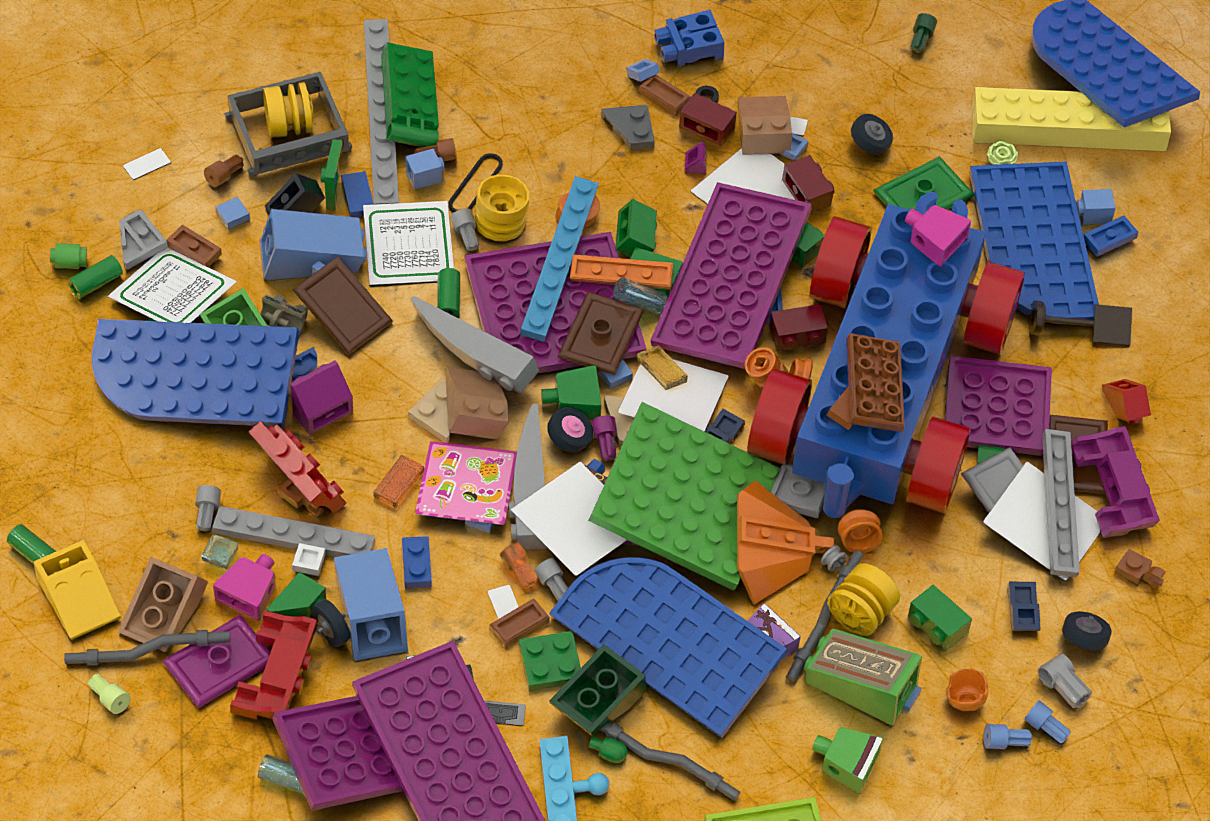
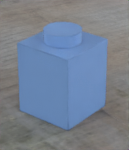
M434 149L406 156V174L414 190L442 182V171H445V166L442 158L437 157Z
M1112 189L1082 190L1081 198L1076 202L1078 214L1081 215L1082 225L1106 224L1112 221L1115 212Z

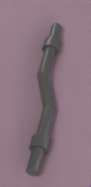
M855 550L847 564L841 567L837 574L838 579L828 597L836 590L838 585L844 582L845 577L860 563L864 556L860 551ZM828 597L823 604L814 629L804 646L799 648L793 657L794 663L786 675V679L791 682L796 681L809 656H813L812 652L826 630L832 614L827 604Z
M196 630V633L164 634L131 650L99 651L98 649H87L86 652L65 653L64 661L65 664L87 663V666L99 665V662L133 661L165 645L197 644V647L209 646V643L230 642V631L208 632V630Z
M609 723L600 729L606 733L607 738H613L624 743L627 748L644 759L682 766L705 781L707 787L713 791H720L734 801L737 800L741 793L723 781L724 777L715 771L711 773L685 755L647 748L624 733V729L616 723L613 725Z

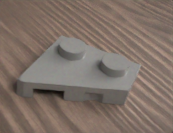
M141 209L119 221L123 262L126 270L168 248L166 239Z

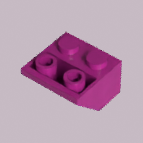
M336 360L323 364L315 371L305 376H300L290 383L293 415L309 435L353 412V396Z

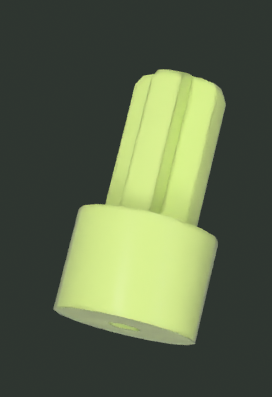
M94 674L88 680L90 688L100 696V703L113 714H119L128 707L131 697L118 684L108 683L99 674Z

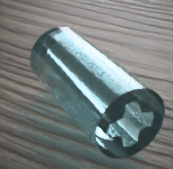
M624 277L620 278L614 287L615 299L644 308L655 314L662 313L667 302V295L664 292Z
M266 754L260 764L258 778L304 794L291 762Z

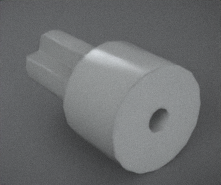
M465 208L454 212L451 215V221L455 232L462 235L467 251L477 250L479 243L474 232L477 224L472 210Z
M202 485L197 488L195 505L199 508L196 528L199 531L208 532L211 530L213 511L219 508L221 490L215 486Z
M554 558L547 559L535 568L534 572L542 585L549 586L555 598L559 601L568 590V587L562 579L564 573Z

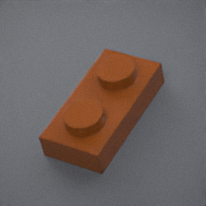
M183 224L166 240L169 248L206 267L212 265L222 255L220 247Z

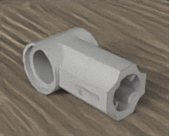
M1059 654L1038 668V675L1048 688L1054 687L1072 708H1079L1091 697L1092 691L1074 673V666L1070 659L1064 654Z

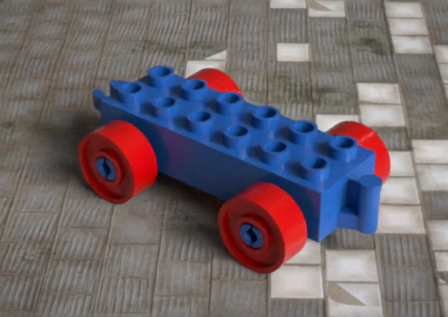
M928 192L921 196L916 203L915 210L924 215L932 206L936 205L937 194L935 192ZM956 200L953 203L951 212L967 218L968 209L963 200ZM891 204L887 205L869 253L872 227L834 216L827 228L819 250L811 280L809 297L816 301L847 309L809 407L812 380L778 369H772L765 382L754 414L747 453L787 465L795 449L792 474L824 483L825 498L823 510L826 515L832 518L842 517L846 513L847 507L859 495L893 504L904 473L912 475L906 502L945 514L959 477L971 428L932 416L922 442L917 440L918 434L961 316L968 318L963 339L964 345L1001 355L1015 316L1026 273L988 261L979 285L973 284L979 268L986 232L970 228L968 238L940 267L911 243L913 227L905 222V218L911 209H904ZM849 333L900 342L905 423L902 432L853 424L848 430L827 416L830 408L849 386L847 337Z

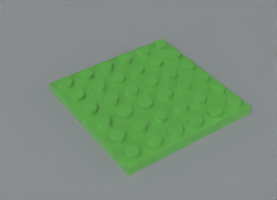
M641 402L588 521L734 591L741 578L737 570V494L755 480L771 492L781 468Z

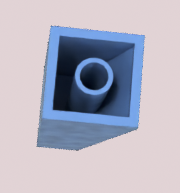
M271 209L260 238L263 279L277 280L312 276V266L320 261L326 265L337 256L352 273H357L361 263H365L367 256L366 248H363L362 243L364 229L360 227L359 218Z
M387 548L334 557L336 581L343 612L346 615L345 621L351 633L350 644L354 661L408 652L405 611Z

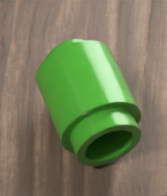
M56 243L55 248L50 249V263H55V268L80 269V267H86L87 247H81L80 244Z

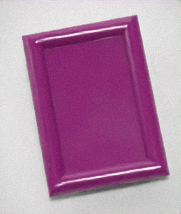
M241 615L211 631H230V642L209 643V646L197 647V644H190L162 661L198 708L238 685L239 681H245L266 667L271 652L263 643L256 642V633Z

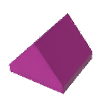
M703 141L685 152V172L706 174L707 152Z

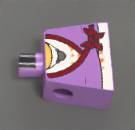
M765 603L761 605L748 622L786 647L788 653L784 658L797 652L801 636Z

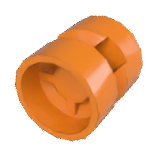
M766 347L753 350L745 360L746 372L761 390H763L772 369L788 372V369L776 354Z

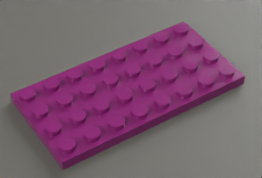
M717 182L651 337V346L745 369V360L758 345L811 213V203Z
M454 641L352 681V687L418 821H545Z

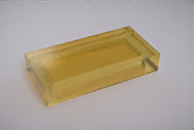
M659 345L637 354V361L665 390L687 382L688 375Z

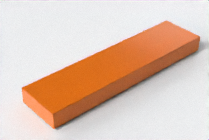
M573 255L570 280L671 290L674 265L668 262Z

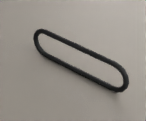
M487 153L480 157V159L474 165L472 170L469 172V174L466 176V178L463 180L458 189L450 198L448 205L451 211H458L457 209L453 208L452 202L456 198L458 193L461 191V189L464 187V185L467 183L472 174L475 172V170L478 168L480 163L487 157H495L496 159H498L499 165L491 175L494 176L499 172L503 165V161L500 156L493 153ZM477 196L471 202L468 209H472L475 205Z

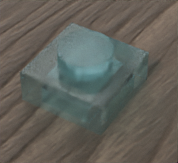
M213 534L202 553V561L227 569L238 550V543Z

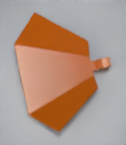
M756 480L737 494V570L754 606L807 573L810 568L812 555L815 552L825 554L828 549L834 546V538L815 536V528H812L806 519Z

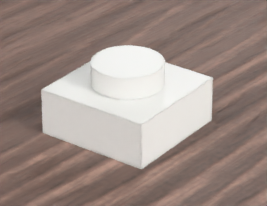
M299 543L292 564V571L319 576L326 555L325 548Z

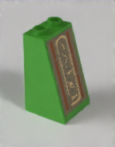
M832 628L827 637L823 636L820 639L815 656H809L804 665V671H806L805 683L893 726L916 686H918L922 656Z

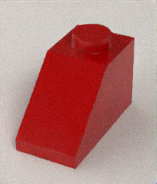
M1127 379L1102 385V390L1117 418L1127 421L1128 424L1141 422L1143 417L1151 415L1146 385Z

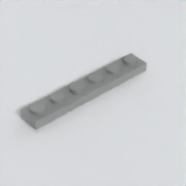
M1045 429L1042 433L1050 574L1077 577L1080 571L1071 433Z
M219 506L212 527L214 534L291 549H298L299 543L325 548L326 555L333 557L373 551L375 544L374 535Z

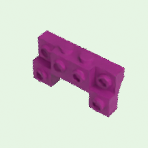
M1126 426L1113 428L1101 433L1077 436L1071 442V449L1078 467L1097 466L1111 505L1109 507H1102L1095 513L1103 538L1126 535L1130 530L1152 528L1160 521L1150 494L1149 485L1145 481L1141 470V463L1137 459Z

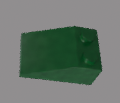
M603 644L550 699L549 703L587 733L593 735L629 710L647 691L646 675Z

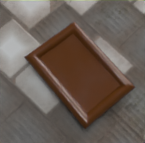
M338 256L293 289V292L348 356L393 322L391 317Z
M587 291L557 357L587 367L596 365L597 370L615 375L645 309Z
M1050 415L1049 429L1070 432L1072 442L1077 436L1107 431L1108 421ZM1072 452L1074 491L1106 494L1097 466L1078 467Z

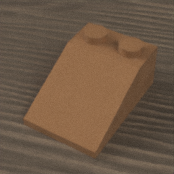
M786 96L739 97L738 111L742 155L784 153V150H791L792 128Z
M447 366L445 368L449 432L498 440L509 423L507 400L500 383L494 379H485L479 371Z
M150 557L118 633L142 643H146L164 634H180L198 607L208 581ZM165 645L159 648V650L167 653L172 645Z

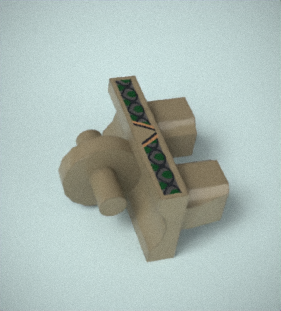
M265 295L262 298L263 307L260 315L264 321L270 323L269 326L297 327L300 334L303 333L304 322L307 319L308 313L306 306L287 304L285 297L280 295L275 297Z

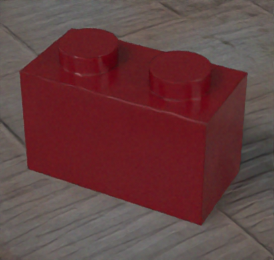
M694 93L680 111L679 128L718 146H722L735 129L737 112L711 101L707 97Z
M810 155L784 164L782 181L795 200L811 203V213L831 206L833 194L835 193L834 186L830 180L826 179L822 173L821 166L815 163Z
M820 304L771 312L769 328L776 351L793 350L799 347L818 346L826 343L828 326Z

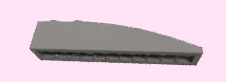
M415 296L411 298L417 314L430 331L457 357L479 371L485 379H494L503 388L509 391L513 389L522 393L538 373L539 369L533 356Z
M532 404L523 427L514 471V502H509V518L515 519V524H511V540H516L517 550L549 549L511 510L545 486L538 404Z

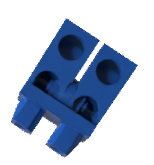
M711 10L682 16L674 20L673 18L666 19L665 27L654 30V39L657 45L669 43V45L661 46V56L664 62L676 60L677 65L682 66L685 65V62L692 63L700 58L713 56L714 60L724 58V40Z

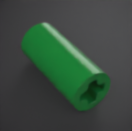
M110 255L68 279V285L76 298L81 299L123 275V270L118 260L113 255Z
M444 268L438 272L437 308L459 318L460 272L454 268Z
M23 524L17 525L8 534L7 543L33 564L34 561L57 552Z

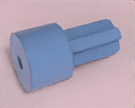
M1039 700L1024 720L1036 730L1042 728L1059 743H1063L1071 731L1051 715L1053 711Z
M986 724L984 728L983 741L986 749H1006L1007 745L1029 746L1031 744L1032 734L1029 730L1008 729L1005 724Z

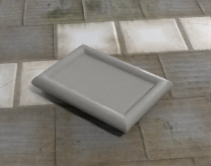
M1008 448L962 472L961 475L988 513H990L1022 469L1023 464L1012 449Z

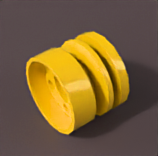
M305 82L298 83V94H295L293 84H289L288 96H283L279 86L263 88L265 115L271 139L287 137L288 125H292L295 134L300 135L301 123H303L306 134L312 133L314 112L311 96L307 91Z
M497 174L483 180L478 187L474 215L478 232L494 241H509L521 235L526 226L529 205V190L526 185L518 178L510 175Z
M861 563L856 565L845 577L844 582L838 585L836 590L831 593L827 604L834 618L844 628L860 636H869L883 622L884 617L890 614L899 603L900 593L893 580L885 572L875 566Z

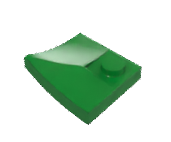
M332 140L329 158L321 169V183H325L326 209L336 210L337 207L336 187L339 178V158L342 151V140Z

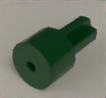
M921 13L917 16L913 27L915 35L910 46L911 50L915 51V53L923 52L928 38L933 36L937 25V19L927 13Z

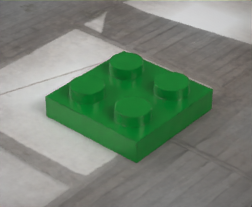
M573 631L519 639V649L529 691L564 686L581 668Z

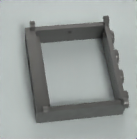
M321 72L228 95L229 112L224 113L227 120H233L252 168L247 169L251 177L329 156L333 139L342 140L341 152H348L352 149L348 132ZM305 82L309 95L314 93L320 95L335 130L255 151L240 112L264 107L263 88L279 86L283 96H288L289 84H293L295 94H298V83Z

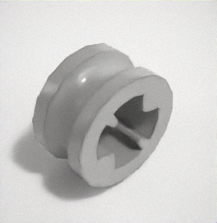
M839 546L831 547L821 558V563L825 566L828 565L827 569L830 572L838 570L847 559V554L840 552Z

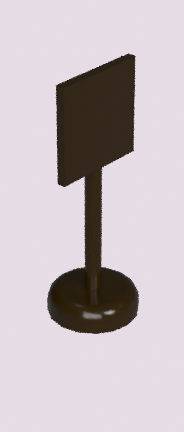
M1036 300L1032 302V310L1029 315L1030 335H1040L1044 330L1045 322L1093 326V342L1119 345L1131 344L1132 308L1095 304L1094 320L1046 316L1045 304L1042 301Z

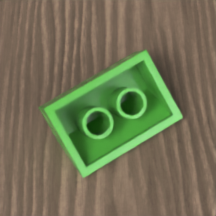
M244 288L200 314L206 324L267 326Z

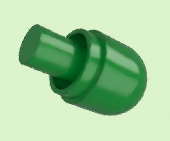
M592 737L588 747L598 750L599 756L602 759L612 763H620L627 757V747L618 740L605 737L604 741Z

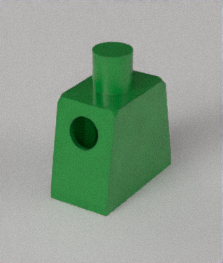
M596 365L556 374L555 388L541 389L542 405L557 404L558 410L566 407L574 408L585 414L589 420L600 417L602 404Z

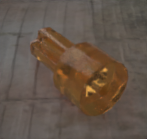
M520 543L511 544L500 553V557L508 570H514L525 588L532 587L538 582V578L527 562L529 557Z

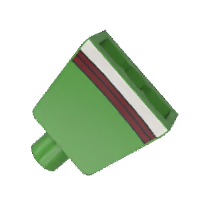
M841 727L838 729L833 741L818 735L812 750L825 755L822 767L824 773L860 794L880 754L883 738Z

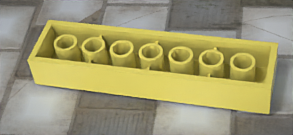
M975 87L972 101L973 143L995 144L998 141H1004L1005 143L1016 145L1166 151L1171 135L1169 111L1127 127H1122L1082 92Z

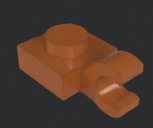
M290 479L278 488L279 496L297 509L304 504L307 510L315 517L324 512L321 506L314 507Z
M1128 549L1115 569L1116 574L1137 585L1141 580H1144L1154 588L1161 586L1164 581L1162 577L1166 572L1162 568L1151 567L1152 560L1131 549Z

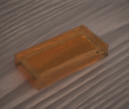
M401 455L374 490V497L397 508L424 472V466Z

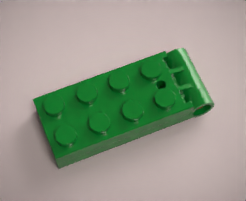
M387 42L381 54L386 140L418 147L437 145L439 120L433 51Z

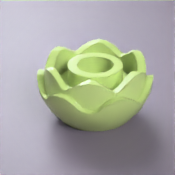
M998 141L990 146L987 157L992 165L1015 164L1018 152L1015 150L1014 145Z

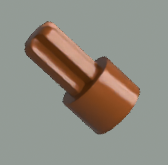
M453 138L439 140L437 145L415 149V153L434 149L437 157H441L443 162L457 159Z
M234 155L224 162L216 161L204 169V177L212 187H218L231 178V174L243 168L244 160L239 155Z

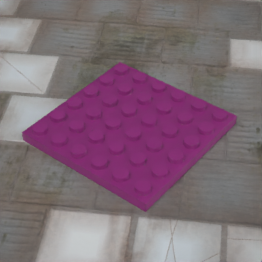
M611 232L581 236L575 255L619 258ZM552 241L464 255V262L483 331L533 356L539 369L538 373L583 366L558 358L557 356L587 291L633 305L628 286L571 281L570 267L545 342L520 335ZM639 323L623 359L646 355L647 348Z

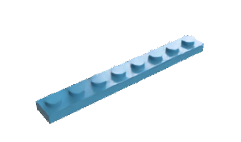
M575 176L526 313L520 335L545 342L599 183Z

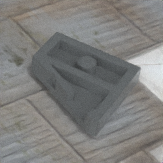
M647 105L601 109V118L603 120L607 119L613 126V131L624 140V143L630 150L654 148L655 140Z

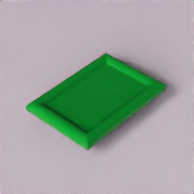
M940 156L873 190L886 206L891 204L904 209L914 210L919 198L928 192H935L937 194L936 205L946 210L952 208L956 200L965 201L974 196L970 188Z

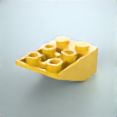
M84 540L34 561L37 580L70 640L121 618L98 565Z

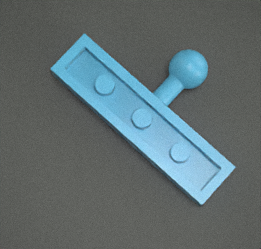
M567 736L540 739L548 821H577L574 793L590 791L594 795H603L609 789V779L602 773H595L588 780L573 782Z

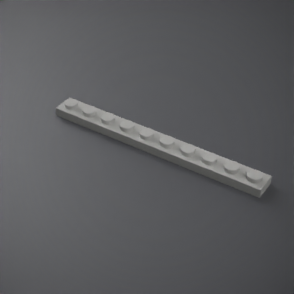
M388 19L364 20L374 205L399 203L395 142L386 140L381 54L387 42H389Z

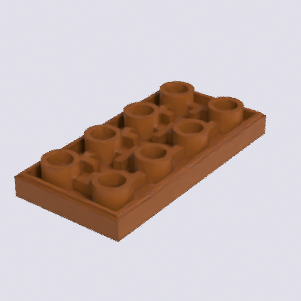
M849 333L847 337L850 424L902 432L905 423L900 342Z

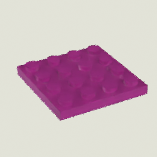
M950 356L945 420L971 428L967 447L978 448L980 445L1005 448V450L1011 448L1014 453L1043 456L1042 433L1045 429H1049L1052 367Z
M357 696L274 712L273 722L311 811L403 791Z

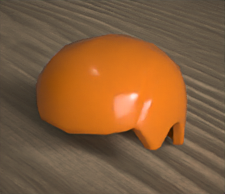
M961 669L954 672L950 676L949 686L946 688L947 699L955 709L975 711L987 700L988 681L982 672L975 669Z

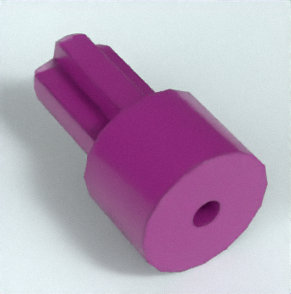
M606 415L594 418L592 420L594 438L599 440L601 458L605 461L613 460L617 456L614 437L617 436L615 417Z

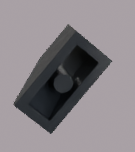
M295 173L269 200L265 208L268 214H270L271 209L311 213L325 199V196L317 180Z

